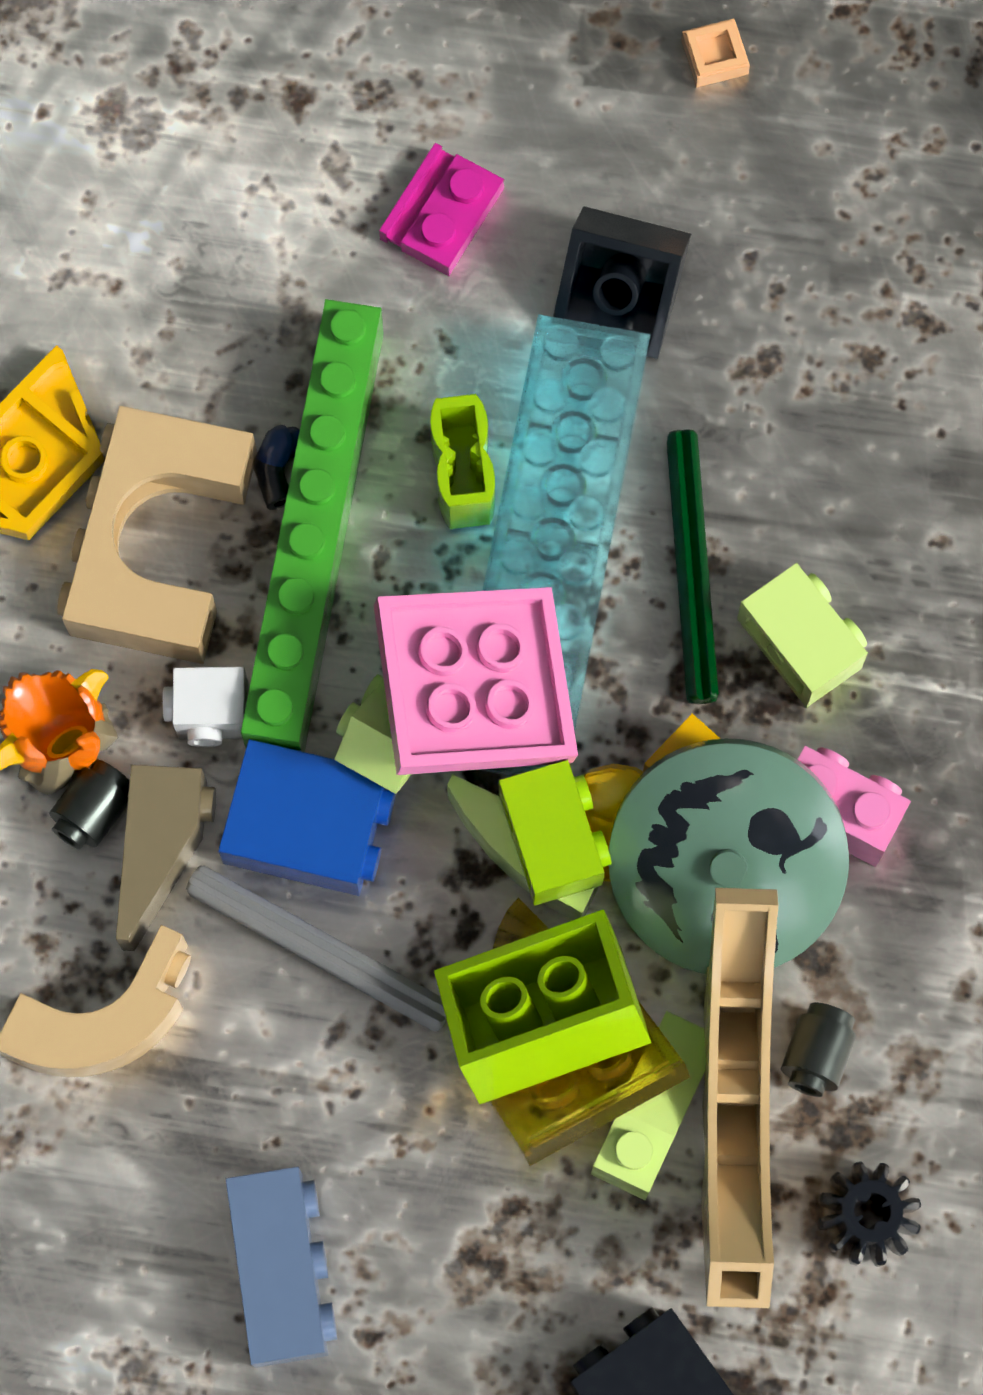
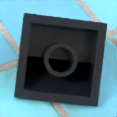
M583 206L572 228L550 332L658 359L678 291L691 233Z

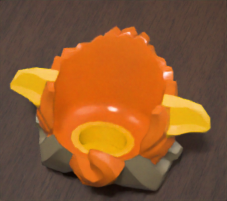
M91 669L77 679L69 673L65 675L58 670L53 673L46 672L42 675L34 673L29 675L26 672L19 673L18 678L11 676L8 686H3L5 697L1 702L3 708L0 711V730L4 741L0 744V771L10 765L19 764L18 778L20 780L27 781L43 794L52 795L69 783L74 771L79 772L85 767H90L97 759L99 751L107 750L119 738L108 717L109 710L106 704L100 703L97 700L101 688L109 678L108 674L103 670Z

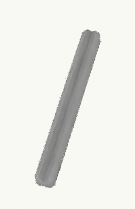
M199 866L190 877L186 890L196 900L432 1031H439L445 1024L447 1019L441 996L206 866Z

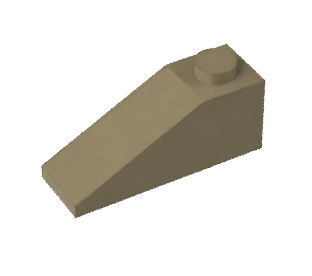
M131 765L115 940L124 951H135L201 843L204 822H214L216 788L207 787V780L202 768Z

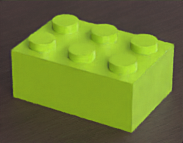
M604 909L434 970L459 1068L479 1104L652 1043L622 948Z

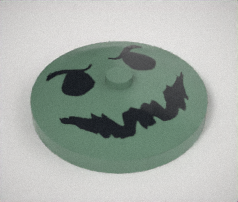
M712 739L693 743L655 762L637 779L624 797L614 820L609 844L612 863L609 865V875L613 893L630 927L657 954L685 969L703 974L707 973L710 961L715 888L777 890L779 906L774 968L804 952L826 930L841 904L849 872V850L844 822L832 795L825 785L810 769L791 755L775 747L744 739Z

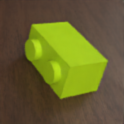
M565 760L499 780V797L533 905L536 906L602 886L605 874L603 867L609 866L612 863L603 832L600 830L592 833L585 811L593 809V802L584 775L574 777L569 761Z

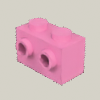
M804 746L797 760L810 769L832 795L844 822L849 854L876 867L911 801L901 796V788L892 781L878 775H871L868 779L849 769V762L840 754L823 747H819L817 751H814Z

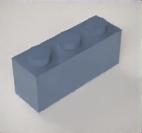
M299 1167L225 1178L251 1365L258 1368L328 1356L326 1341L337 1340V1329L332 1302L321 1304L318 1279L328 1278V1267L323 1241L312 1243L309 1218L320 1217L315 1181L303 1182V1175Z

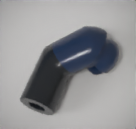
M278 425L269 430L253 461V469L266 507L269 510L285 507L289 484L284 469L289 458L295 457L300 429L297 427L287 428L285 425Z

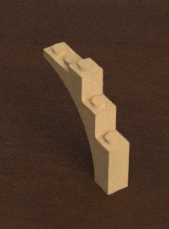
M715 888L710 961L706 973L703 1011L706 1066L702 1103L705 1160L701 1205L706 1306L770 1307L774 1256L770 1193L769 1115L772 994L779 906L776 889Z

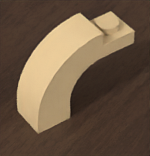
M161 925L131 985L120 998L102 1009L87 1013H68L52 1008L20 993L0 1032V1055L36 1072L60 1077L100 1075L121 1068L140 1058L156 1046L169 1032L183 1010L177 998L165 993L169 985L174 988L179 986L191 961V955L185 953L188 944L183 934Z

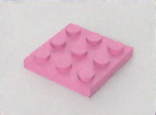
M552 587L377 597L374 603V613L397 775L551 765L568 760L569 763L574 762L578 756Z

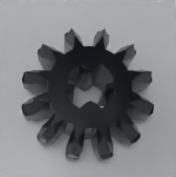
M856 1162L851 1167L853 1183L845 1175L836 1172L830 1178V1182L839 1195L823 1192L818 1198V1204L835 1211V1214L826 1215L817 1221L818 1229L829 1230L837 1227L840 1232L839 1235L830 1241L828 1248L832 1252H836L847 1241L853 1244L849 1254V1263L855 1266L859 1265L863 1260L866 1248H869L871 1260L876 1267L885 1265L887 1263L885 1245L894 1254L902 1256L908 1251V1246L899 1233L915 1236L920 1232V1224L903 1217V1214L912 1213L921 1207L920 1199L909 1198L901 1201L898 1194L908 1187L910 1181L906 1176H902L892 1186L886 1184L889 1166L885 1163H880L876 1167L872 1180H869L867 1168L863 1162ZM868 1200H872L879 1206L875 1213H883V1221H877L867 1229L859 1223L863 1215L855 1216L854 1210L863 1206Z

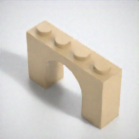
M119 406L115 424L107 423L103 431L100 452L103 457H106L101 476L93 475L89 483L86 507L91 509L87 528H79L75 535L72 561L76 562L77 566L72 583L64 582L58 598L57 614L63 616L64 625L72 637L204 664L217 614L212 593L155 582L134 573L124 564L119 556L120 535L125 522L136 508L147 500L166 493H188L244 505L253 473V461L257 454L254 435L250 432Z

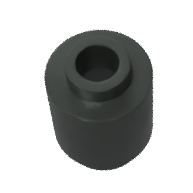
M96 759L90 768L85 767L80 770L50 810L49 814L56 822L52 831L60 839L80 850L84 844L97 847L127 807L130 780L110 764Z
M813 1002L810 1003L807 1013L799 1015L781 1066V1071L790 1077L788 1085L791 1088L814 1097H822L824 1090L836 1091L838 1089L856 1038V1034L852 1030L855 1018L851 1014L832 1005Z

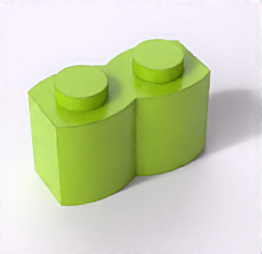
M476 394L436 398L431 410L430 423L432 453L438 467V500L441 515L450 529L490 525L495 511V473L488 455V419L484 405Z

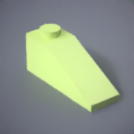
M666 1011L597 1156L591 1175L646 1200L705 1072L704 1028Z

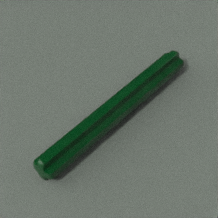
M690 429L674 430L669 432L666 443L686 698L689 703L700 705L716 702L719 692L698 435L694 430Z

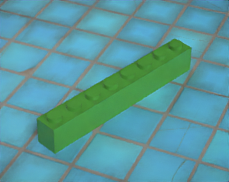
M325 299L241 729L245 748L247 747L248 740L251 739L305 752L383 341L384 331L382 309L380 307Z

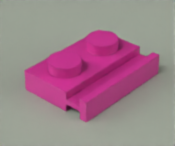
M434 143L380 228V240L385 243L389 241L401 247L402 252L450 276L504 190V179L458 154L453 156L443 151L441 145Z

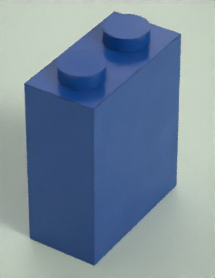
M249 739L219 846V855L225 865L360 896L363 881L373 882L381 856V847L373 846L378 824L385 826L389 824L396 794L332 758Z

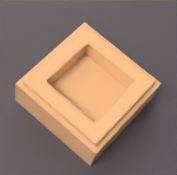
M734 18L682 31L681 42L696 88L749 74L750 64Z

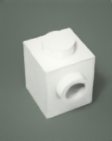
M244 667L173 668V686L163 688V718L165 722L173 721L178 739H187V744L195 747H216L222 744V739H243L241 729L249 684Z

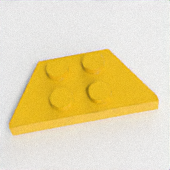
M57 345L0 403V534L30 540L105 462L106 458L100 452L101 443L65 354Z

